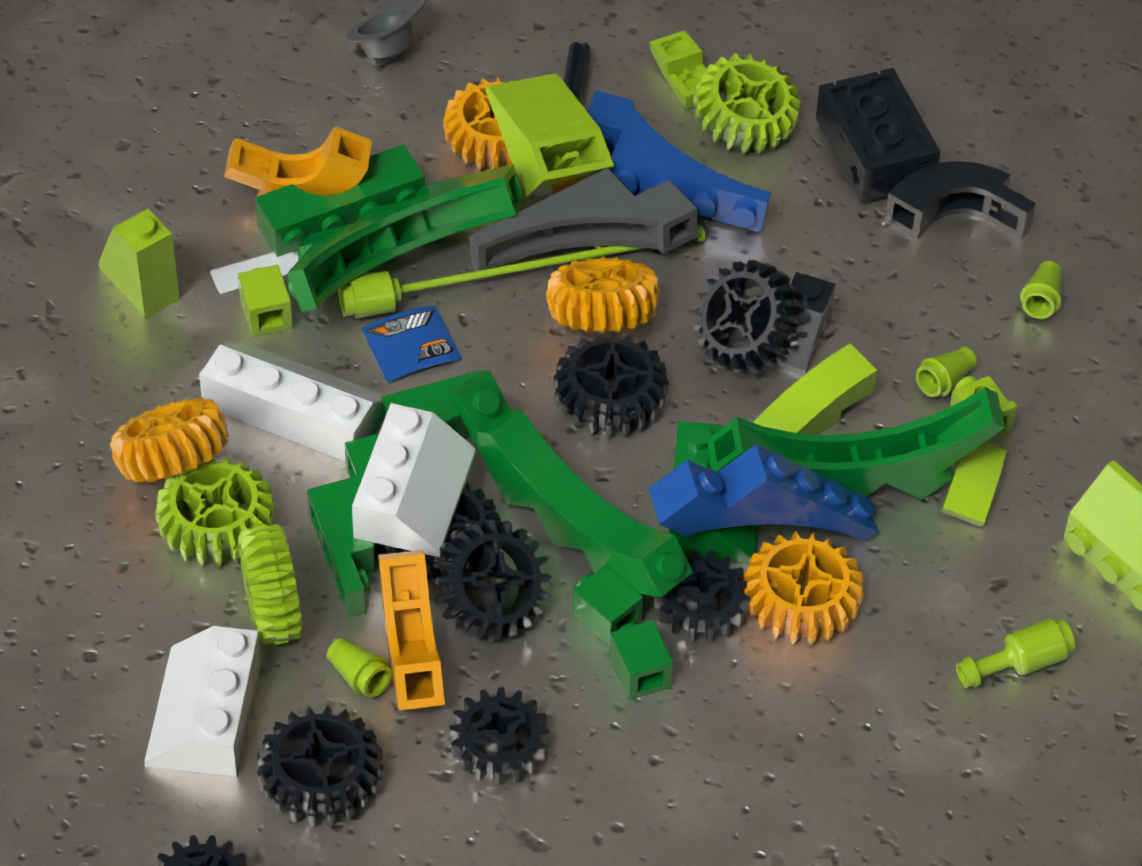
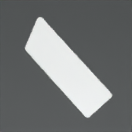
M273 252L211 270L210 274L218 292L223 294L239 289L237 273L278 264L282 276L288 275L290 269L298 261V252H290L276 257Z

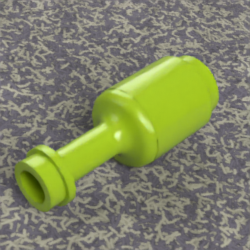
M1047 618L1007 634L1004 639L1005 648L1002 651L975 661L970 656L964 657L963 661L956 663V672L961 684L965 688L971 686L978 687L981 685L982 677L1008 667H1012L1017 674L1025 676L1066 660L1068 654L1076 650L1075 639L1064 619L1060 618L1054 621L1052 618Z

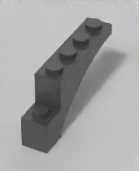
M606 168L520 210L516 216L505 218L469 236L471 265L476 271L496 268L531 255L584 246L619 245L659 249L665 254L697 237V208L670 180L653 188H648L641 194L634 196Z

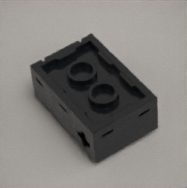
M894 68L880 70V74L876 71L836 81V85L833 82L819 85L816 120L861 203L888 196L889 192L912 172L939 163L941 151Z

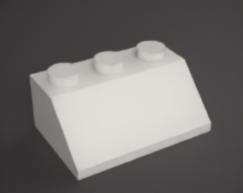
M390 403L352 505L354 538L409 551L423 550L427 555L440 557L441 551L439 548L446 541L476 455V448L433 412Z
M212 626L171 646L144 761L145 767L237 777L261 666L258 631Z

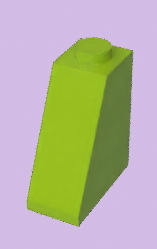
M149 208L114 226L98 262L99 268L144 318L179 300L173 237L166 226Z

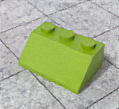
M1113 460L1106 465L1070 511L1063 539L1074 553L1088 560L1098 569L1100 575L1108 583L1117 586L1130 598L1133 605L1142 612V484Z

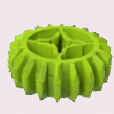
M736 53L729 60L721 56L715 65L710 64L705 69L704 74L697 82L693 98V106L696 107L695 119L703 121L702 132H714L713 142L721 139L726 141L727 150L734 145L739 146L743 154L750 147L758 154L765 149V146L774 150L779 142L784 143L789 138L792 129H795L798 122V114L801 109V100L797 99L798 87L791 86V75H780V65L775 67L767 65L766 57L759 62L753 59L751 53L745 59H741ZM721 91L726 96V102H723L719 93ZM769 104H770V105L772 106V108H773V111H774V114H775V115H773V116H772V114H771V113L769 112V110H768L769 107H770Z
M229 455L223 462H216L212 456L208 463L198 465L197 469H190L182 475L177 474L176 477L168 478L165 480L164 489L158 490L155 515L156 521L159 522L160 535L163 540H167L172 552L180 550L185 561L196 555L197 561H199L201 566L207 559H214L220 567L223 558L231 557L238 563L240 558L238 536L240 532L250 529L255 525L274 524L275 500L272 498L271 487L268 481H263V476L260 474L259 469L250 471L246 460L234 465ZM238 498L249 506L247 511L240 508L239 503L236 502ZM184 510L191 513L192 518H194L192 523L182 516Z
M260 524L252 526L250 529L242 530L238 536L239 556L254 630L259 632V642L262 645H280L288 643L290 640L298 639L302 633V615L295 572L284 530L279 524Z

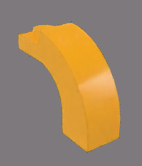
M334 126L326 141L318 149L305 154L289 155L278 153L235 137L229 148L224 177L258 189L257 196L291 184L315 195L340 194L358 185L367 172L372 140Z
M423 550L378 555L386 640L398 709L407 710L445 705L441 661L436 649L431 618L425 553Z

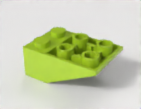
M558 73L490 85L485 88L512 164H514L525 199L557 193L580 182L585 177L592 176L606 168L611 170L614 167L601 129Z

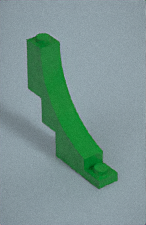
M481 370L449 393L505 503L534 508L553 545L582 550L593 573L607 565L639 594L662 597L693 573L675 534L656 530L632 519L596 494L551 449L523 410L509 408L491 371Z
M480 371L381 396L382 424L390 403L433 412L464 439L470 437L471 435L449 393ZM379 433L344 442L346 470L349 478L307 489L309 517L348 618L365 614L364 595L371 593L367 574L375 572V550L377 543L354 538L352 505Z

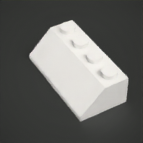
M243 341L220 344L199 374L202 398L214 400L215 404H218L220 412L224 415L342 461H345L344 442L374 435L382 423L381 396L385 395Z

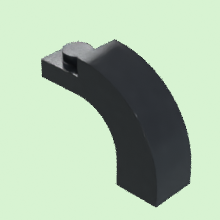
M942 162L912 172L889 192L885 221L919 239L934 222L945 216L970 214L984 218L1022 240L1031 230L1036 203L1008 188L1010 174L1000 169L974 162Z

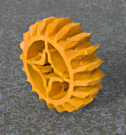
M499 76L495 82H488L482 78L479 85L468 82L465 91L456 90L453 100H448L445 117H443L445 140L447 141V146L451 147L454 157H462L465 166L476 163L479 172L485 167H492L494 169L512 164L485 90L487 86L505 83L501 81Z
M604 256L600 259L588 257L585 261L581 262L574 260L571 262V265H563L559 267V270L551 273V279L548 280V289H546V298L551 318L558 321L559 325L564 327L570 326L574 331L583 329L587 333L601 331L604 334L606 331L612 330L620 332L623 328L633 329L636 327V324L648 322L649 318L656 315L658 300H660V286H657L655 271L647 268V265L644 263H635L633 259L620 260L618 256L613 259L605 258Z
M201 397L193 400L185 398L178 402L172 400L169 404L158 405L150 411H144L142 415L131 418L129 423L121 425L118 431L111 437L112 457L116 467L119 468L126 480L139 483L146 480L153 483L161 478L167 480L171 476L182 475L187 470L197 469L198 465L209 462L212 456L219 454L228 443L229 433L226 428L228 424L224 414L220 412L218 404H215L214 400Z
M795 531L791 536V540L788 541L778 534L774 540V545L764 542L759 554L753 553L749 560V567H747V571L744 573V581H749L746 584L747 588L744 590V594L750 597L748 608L750 617H759L758 623L761 630L773 627L775 639L785 633L790 635L792 644L799 637H806L810 645H812L816 641L817 635H820L829 642L830 638L833 637L834 631L843 634L848 627V622H854L858 615L859 606L862 604L864 579L862 573L858 572L857 559L847 558L846 546L834 549L831 537L824 542L817 541L814 531L808 539L800 538ZM803 581H807L804 594L801 595L800 590L802 589Z

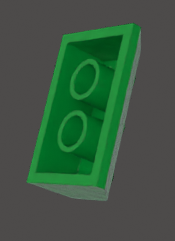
M678 421L674 469L687 459L705 468H711L707 439L724 426L720 424ZM757 525L695 532L690 537L671 529L668 532L675 534L687 559H690L691 550L696 549L702 558H706L708 552L713 550L715 551V560L721 561L729 556L731 563L749 564V560L756 550Z

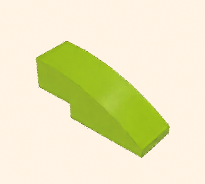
M849 343L802 376L766 408L753 423L792 433L820 434L840 422L842 410L874 392L877 369Z

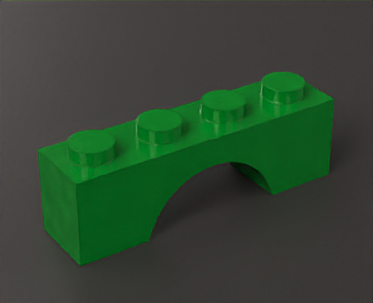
M402 144L371 155L368 170L358 185L343 193L315 195L291 184L255 197L257 225L276 257L290 252H298V247L310 233L356 223L367 209L412 199L421 187L425 185V176L405 145Z

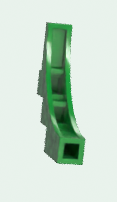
M514 164L423 185L412 199L367 209L356 223L310 233L298 247V261L288 272V288L292 297L297 299L301 312L318 308L330 295L348 282L398 255L469 228L516 216L526 201Z
M984 387L954 406L929 417L896 427L863 433L820 435L777 430L736 417L707 439L711 469L716 473L757 444L773 453H780L786 459L802 467L806 466L829 480H835L841 486L856 493L868 496L887 483L923 500L953 479L951 465L1005 429L998 394Z

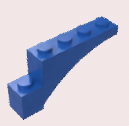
M596 90L587 112L602 131L614 164L610 171L634 196L641 194L648 188H653L670 180L697 208L698 216L761 233L771 192L743 184L695 161L658 134L633 107L634 100Z
M757 444L717 473L711 468H705L687 459L648 488L659 524L687 537H690L695 532L764 524L822 528L843 533L865 542L879 533L873 518L875 513L874 507L864 494L845 488L837 481L829 480L813 472L810 468L802 467L786 459L780 453H773Z

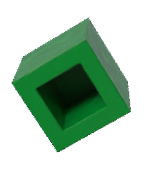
M607 565L603 566L593 575L587 574L583 576L573 589L572 615L609 648L611 632L617 631L622 626L630 623H642L643 596Z
M653 620L640 624L630 623L610 633L609 658L628 701L671 688L673 662Z

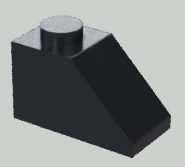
M796 272L791 285L796 286L797 290L800 291L795 299L800 301L804 308L798 311L795 316L802 319L804 324L794 327L792 333L796 334L799 341H788L786 347L790 355L782 356L777 354V366L775 367L804 376L808 371L832 316L836 284Z

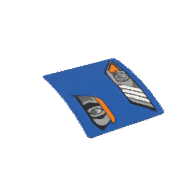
M426 306L400 312L362 328L387 382L430 366L462 359L435 306Z

